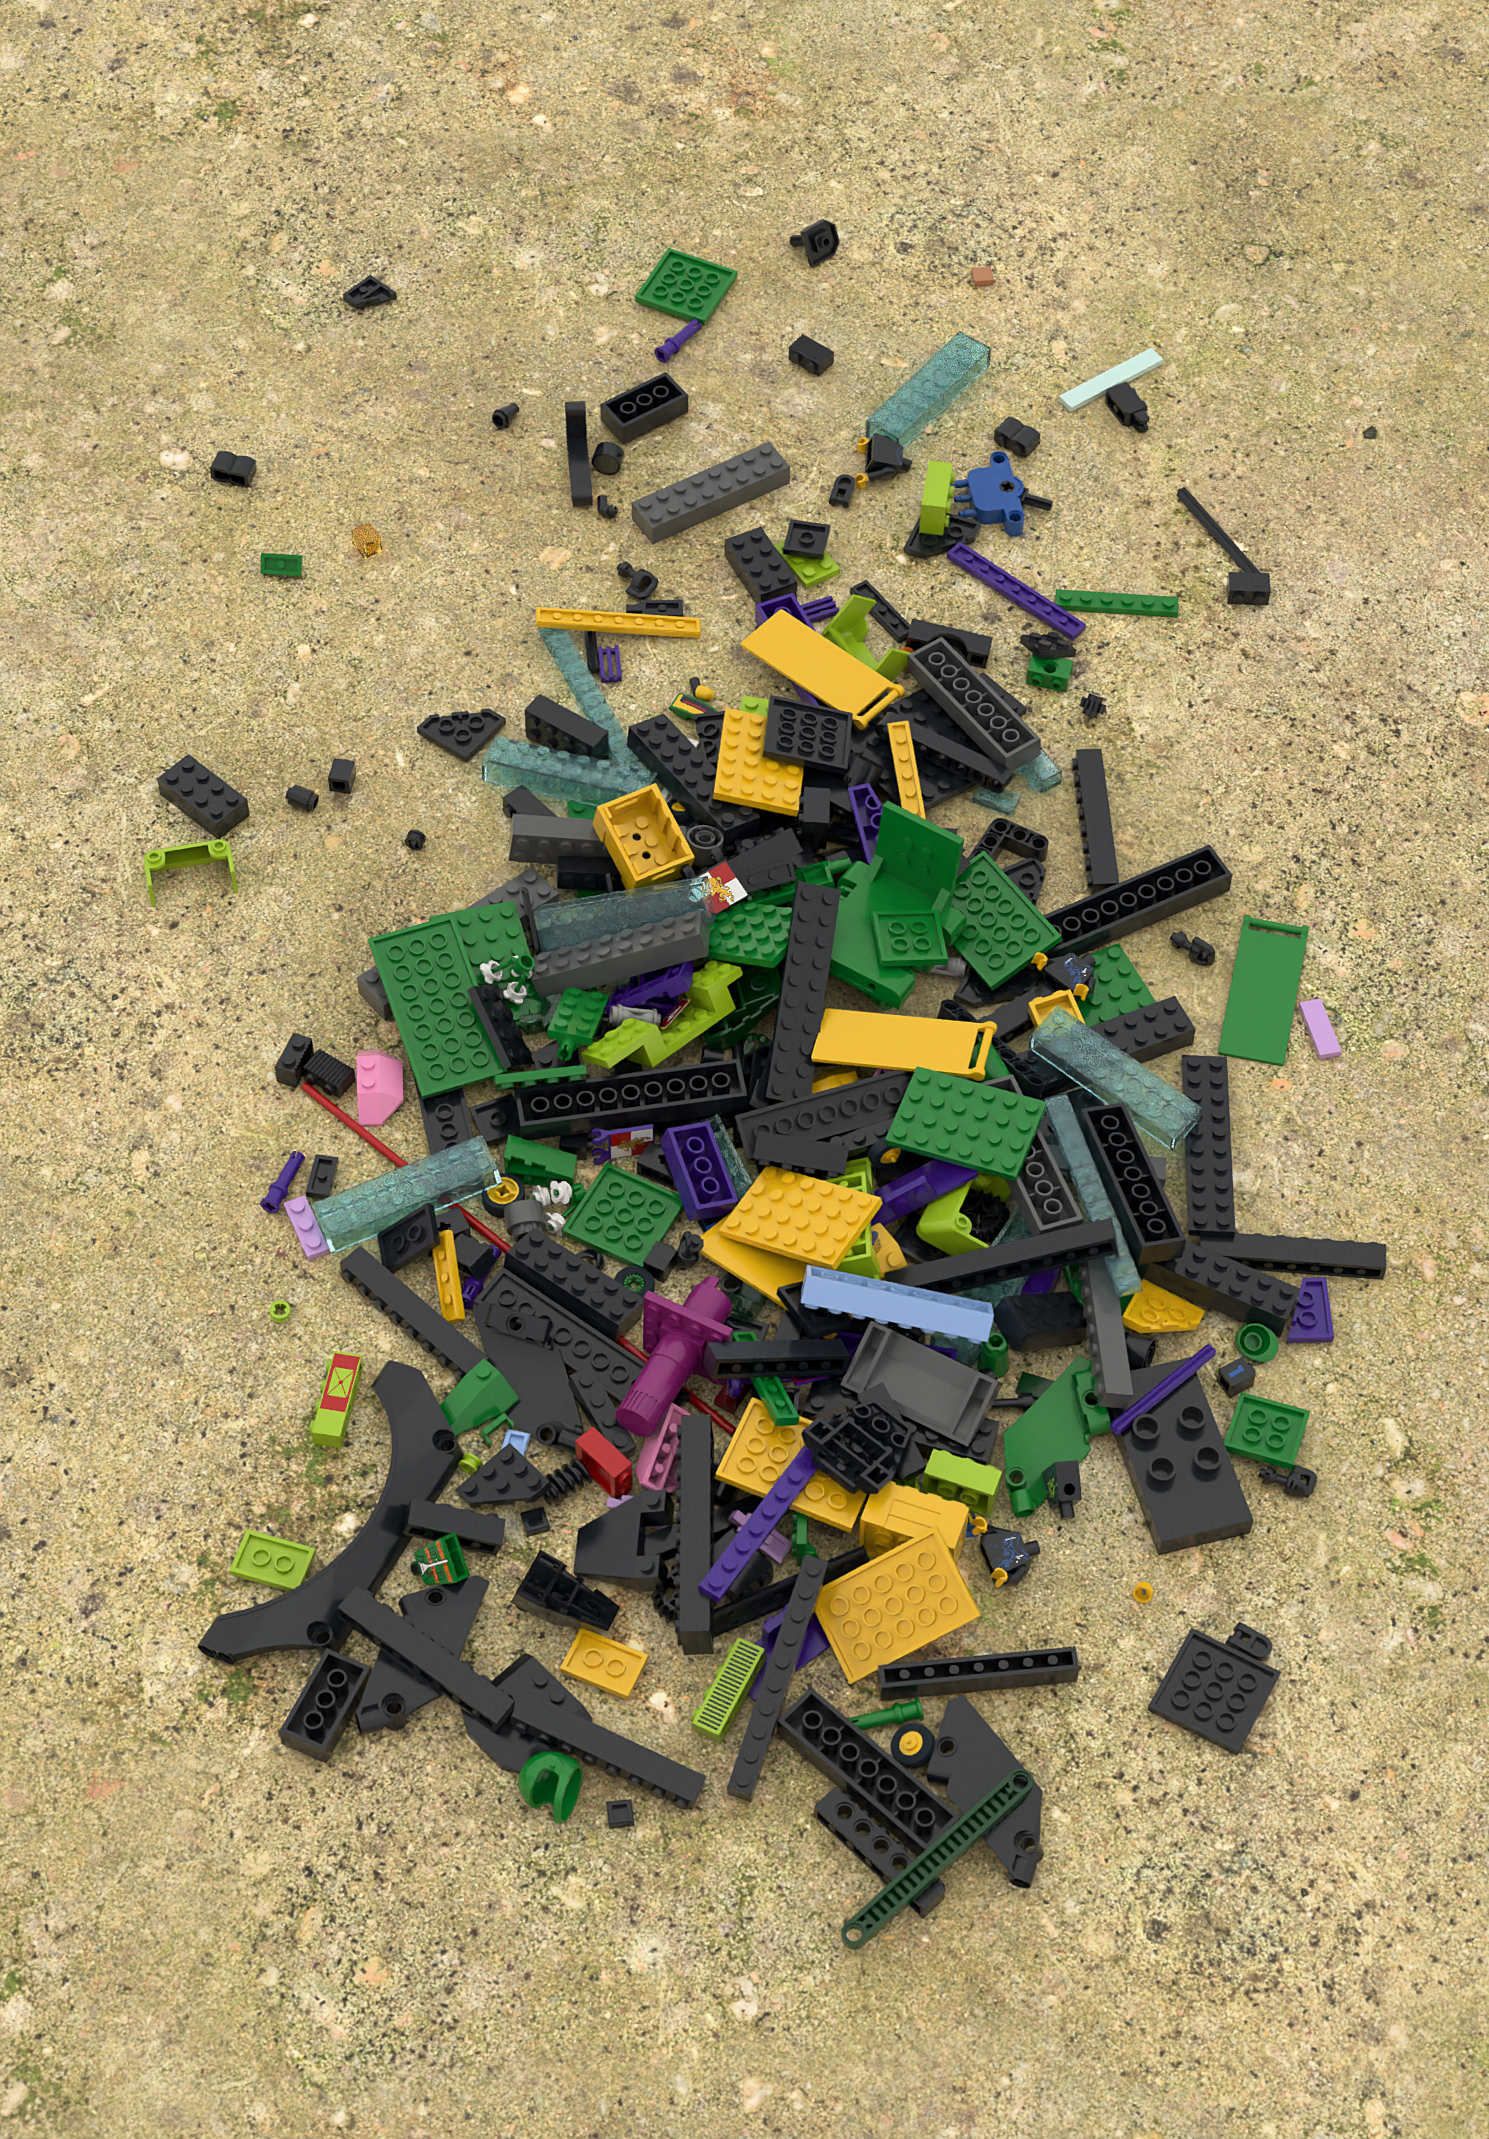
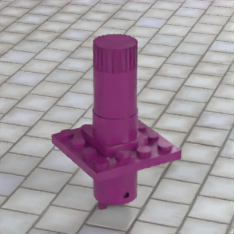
M706 1277L703 1282L695 1285L683 1305L677 1304L649 1290L645 1294L643 1305V1350L650 1354L615 1412L618 1422L630 1433L640 1437L652 1436L679 1391L692 1374L707 1378L711 1383L724 1386L727 1382V1379H711L703 1363L707 1342H732L733 1329L724 1325L732 1311V1303L723 1292L717 1289L720 1283L719 1278Z

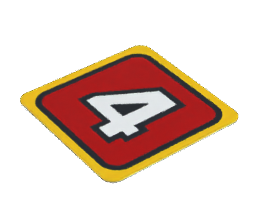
M683 998L663 1019L658 1028L665 1029L691 999Z

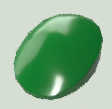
M1258 1323L1246 1324L1240 1327L1234 1337L1237 1351L1250 1361L1257 1363L1268 1362L1278 1352L1279 1343L1276 1335L1264 1325Z

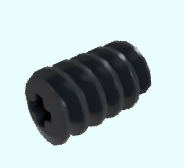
M576 1459L570 1460L569 1465H562L561 1470L555 1469L553 1475L549 1473L545 1476L553 1487L542 1497L550 1506L552 1499L556 1503H560V1494L564 1498H568V1489L574 1494L576 1493V1484L581 1489L584 1488V1479L589 1484L592 1483L588 1469L580 1460L577 1461Z

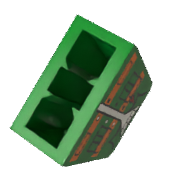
M455 1532L417 1550L414 1554L416 1561L412 1562L410 1566L412 1574L415 1576L421 1575L426 1585L452 1584L470 1576Z

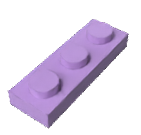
M305 1195L283 1203L285 1212L307 1260L311 1261L330 1254L329 1247Z

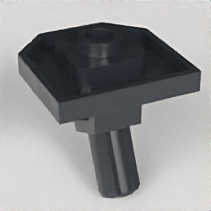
M824 219L800 231L801 235L790 236V245L793 247L804 246L809 266L811 267L835 255L840 243L835 224Z

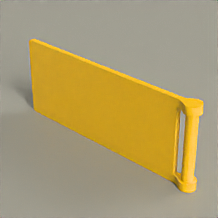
M782 609L741 642L742 648L831 708L853 713L852 722L860 730H864L868 726V722L892 701L905 694V690L901 685L892 683ZM887 689L891 691L864 716H857Z
M827 1008L823 1015L820 1033H818L811 1059L813 1062L915 1072L916 1067L919 1066L952 1076L969 1077L975 1081H982L985 1077L986 1072L984 1068L992 1037L997 1030V1024L991 1021L973 1023ZM978 1031L984 1033L976 1067L969 1069Z
M731 1213L701 1235V1239L704 1240V1246L699 1253L786 1310L788 1309L776 1295L778 1287L803 1281L806 1266H816L722 1237L719 1229ZM847 1313L852 1320L854 1317L851 1316V1313ZM837 1333L823 1337L825 1339H833Z

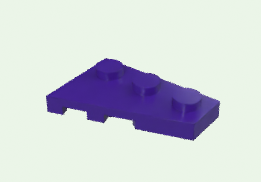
M1326 1277L1303 1278L1286 1343L1333 1342L1334 1332Z

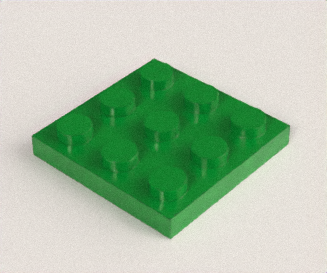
M938 909L872 911L871 919L881 967L947 965L948 956Z
M1241 1392L1224 1442L1226 1450L1232 1454L1293 1470L1310 1411Z

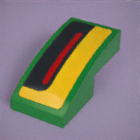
M678 693L668 708L685 721L688 717L694 720L693 714L718 711L707 703L683 693Z

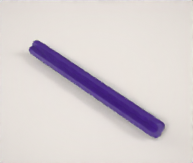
M1210 1344L1205 1345L1110 1423L1111 1431L1116 1435L1121 1434L1133 1424L1136 1417L1149 1411L1215 1356V1348Z

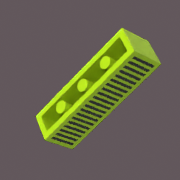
M738 1637L735 1644L732 1643L729 1646L724 1665H719L715 1673L716 1679L712 1687H707L703 1696L704 1702L700 1708H696L691 1719L695 1732L721 1744L767 1659L764 1648Z

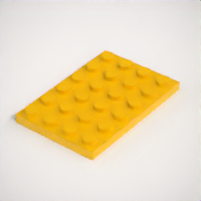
M726 708L712 799L797 817L804 766L762 757L767 717Z
M771 1165L764 1168L721 1226L719 1232L722 1237L819 1267L836 1270L880 1209L883 1202L880 1197Z
M752 1397L719 1465L715 1479L765 1498L805 1445L801 1433L813 1421L799 1416L798 1425L775 1426L763 1402ZM818 1469L789 1509L851 1533L868 1494L861 1490L855 1494H850Z
M936 1526L823 1586L815 1609V1613L850 1684H854L877 1672L878 1665L892 1664L982 1616Z

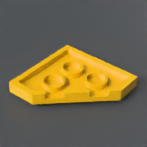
M1143 1279L1125 1310L1122 1321L1123 1325L1138 1333L1189 1331L1197 1329L1205 1310Z

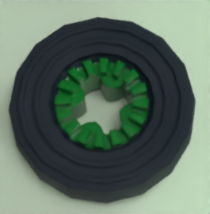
M640 1266L625 1267L614 1278V1280L643 1299L648 1290L654 1293L655 1281L652 1274ZM632 1283H636V1290L632 1289Z

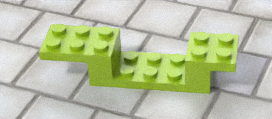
M716 960L706 963L704 968L693 973L690 990L685 992L687 998L691 999L689 1002L690 1006L683 1008L681 1013L665 1029H659L657 1025L637 1019H626L618 1028L607 1032L605 1037L588 1046L581 1053L583 1060L609 1069L625 1057H627V1060L646 1066H656L736 1009L727 986L743 975L741 968Z
M868 1157L847 1161L845 1175H840L839 1178L827 1177V1180H823L875 1196L873 1165ZM871 1221L835 1271L881 1280L880 1263L872 1245Z

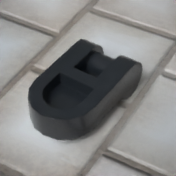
M843 474L836 478L830 494L829 504H841L843 507H850L855 490V479L852 476Z
M1240 1622L1235 1626L1233 1636H1229L1225 1642L1226 1645L1258 1661L1268 1659L1272 1651V1642L1268 1637ZM1242 1638H1248L1249 1641L1246 1643L1242 1641Z

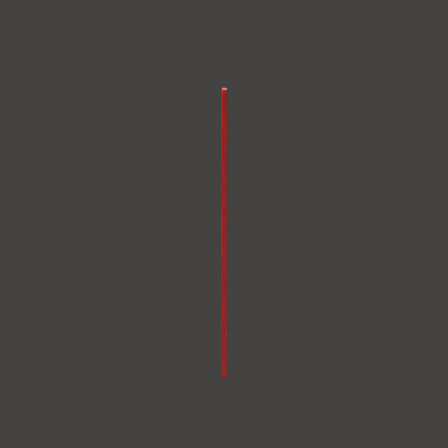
M305 1082L302 1084L301 1089L449 1209L452 1210L459 1207L467 1223L506 1254L511 1248L509 1244L447 1194L438 1191L437 1186L309 1083ZM623 1336L616 1342L643 1362H648L649 1357ZM683 1385L682 1388L691 1393L688 1402L703 1414H710L711 1420L729 1435L734 1436L737 1428Z

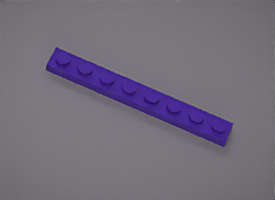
M959 542L947 552V559L1071 641L1086 630L1085 623L962 542Z
M805 1445L699 1584L698 1590L718 1603L721 1601L818 1471V1468L811 1461L812 1451Z

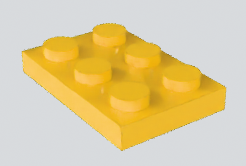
M581 1628L560 1667V1673L628 1700L649 1657L648 1654Z

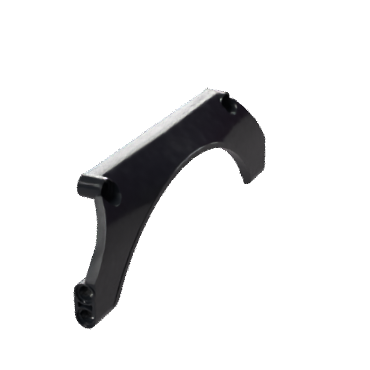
M389 1360L371 1385L372 1390L383 1403L389 1419L392 1453L390 1469L379 1501L368 1521L354 1540L323 1570L289 1592L265 1603L216 1617L197 1645L203 1654L227 1664L235 1665L238 1660L273 1651L317 1649L321 1657L326 1648L337 1653L340 1652L353 1628L337 1617L338 1606L356 1586L362 1590H369L375 1597L413 1536L402 1534L406 1507L412 1498H424L429 1502L435 1503L457 1470L460 1460H463L464 1453L456 1437H454V1433L421 1370Z

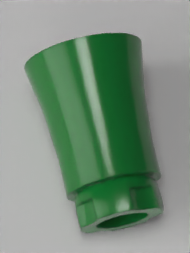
M990 1332L988 1342L983 1341L982 1351L977 1360V1369L988 1367L995 1373L997 1379L1004 1377L1009 1371L1008 1343L1001 1332Z

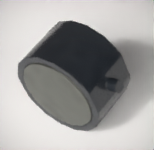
M601 442L594 451L592 466L602 474L614 475L621 468L624 460V451L613 442Z

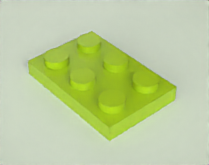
M785 540L774 545L792 574L805 589L840 574V567L826 551L824 559L818 560L783 554Z
M247 1529L229 1572L232 1576L289 1592L304 1583L316 1555V1548Z

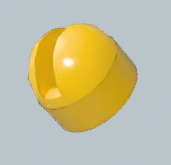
M1140 1581L1134 1587L1133 1597L1140 1603L1149 1602L1153 1595V1587L1149 1582ZM1143 1589H1146V1595L1142 1594Z

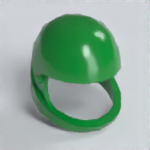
M539 1752L529 1758L521 1768L517 1787L524 1801L532 1808L542 1807L546 1803L552 1804L554 1806V1822L562 1824L571 1816L576 1805L583 1779V1767L575 1759L561 1753Z

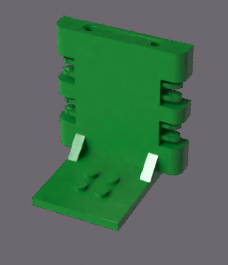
M889 801L883 805L875 855L870 865L861 861H855L837 883V890H841L829 974L897 1009L901 1008L914 992L915 972L922 971L928 974L935 965L881 967L871 919L872 911L938 909L944 942L946 946L950 947L964 931L966 923L964 915L959 910L951 907L964 838Z

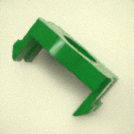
M505 1413L480 1432L479 1435L484 1440L486 1446H492L493 1444L488 1435L504 1423L511 1430L513 1429L514 1422Z

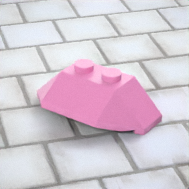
M364 1050L357 1053L359 1124L362 1127L383 1126L386 1119L404 1102L403 1062L382 1050Z
M674 1403L671 1404L652 1436L646 1438L635 1468L639 1483L649 1490L666 1489L670 1493L679 1488V1482H677V1467H679V1461L677 1460V1446H679L677 1425H681V1416L691 1414Z

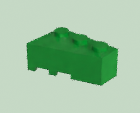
M508 1135L504 1154L505 1173L517 1176L524 1185H539L540 1187L551 1188L550 1184L552 1181H557L558 1183L565 1181L570 1186L575 1184L578 1169L577 1155Z

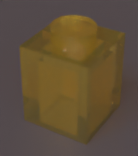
M369 522L351 530L353 545L364 559L382 551L381 536Z

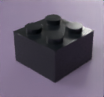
M804 787L803 796L799 795L800 809L797 815L796 838L800 839L801 847L826 849L829 829L830 789Z

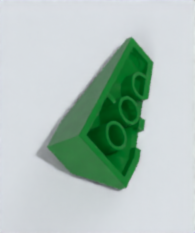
M484 1358L463 1377L440 1404V1408L454 1433V1437H458L462 1432L472 1427H480L483 1422L493 1417L496 1419L503 1413H506L519 1401V1397L503 1375Z

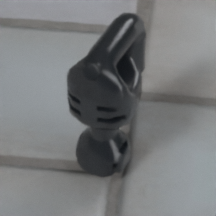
M627 561L618 564L619 576L633 578L631 585L626 589V593L640 601L646 600L657 588L659 581L652 573L644 569L635 571Z
M1182 931L1174 932L1171 935L1172 946L1177 949L1184 948L1188 950V958L1196 964L1211 966L1215 962V950L1209 943L1199 937H1194L1191 943Z
M686 1231L681 1237L675 1261L681 1270L695 1266L698 1261L699 1251L704 1246V1240L701 1239V1236Z
M1269 1465L1267 1469L1261 1468L1258 1477L1263 1478L1262 1484L1270 1485L1276 1483L1285 1486L1284 1493L1295 1498H1308L1313 1493L1317 1484V1475L1313 1471L1298 1465H1294L1288 1477L1278 1474ZM1303 1478L1308 1479L1306 1484L1302 1481Z

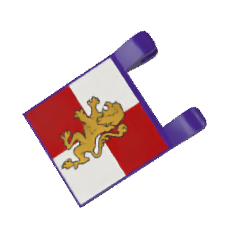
M653 1124L611 1131L595 1128L591 1131L592 1137L600 1136V1138L593 1139L595 1146L602 1145L608 1140V1151L601 1148L592 1150V1156H601L593 1160L594 1164L598 1166L604 1164L609 1159L641 1155L649 1142L654 1143Z

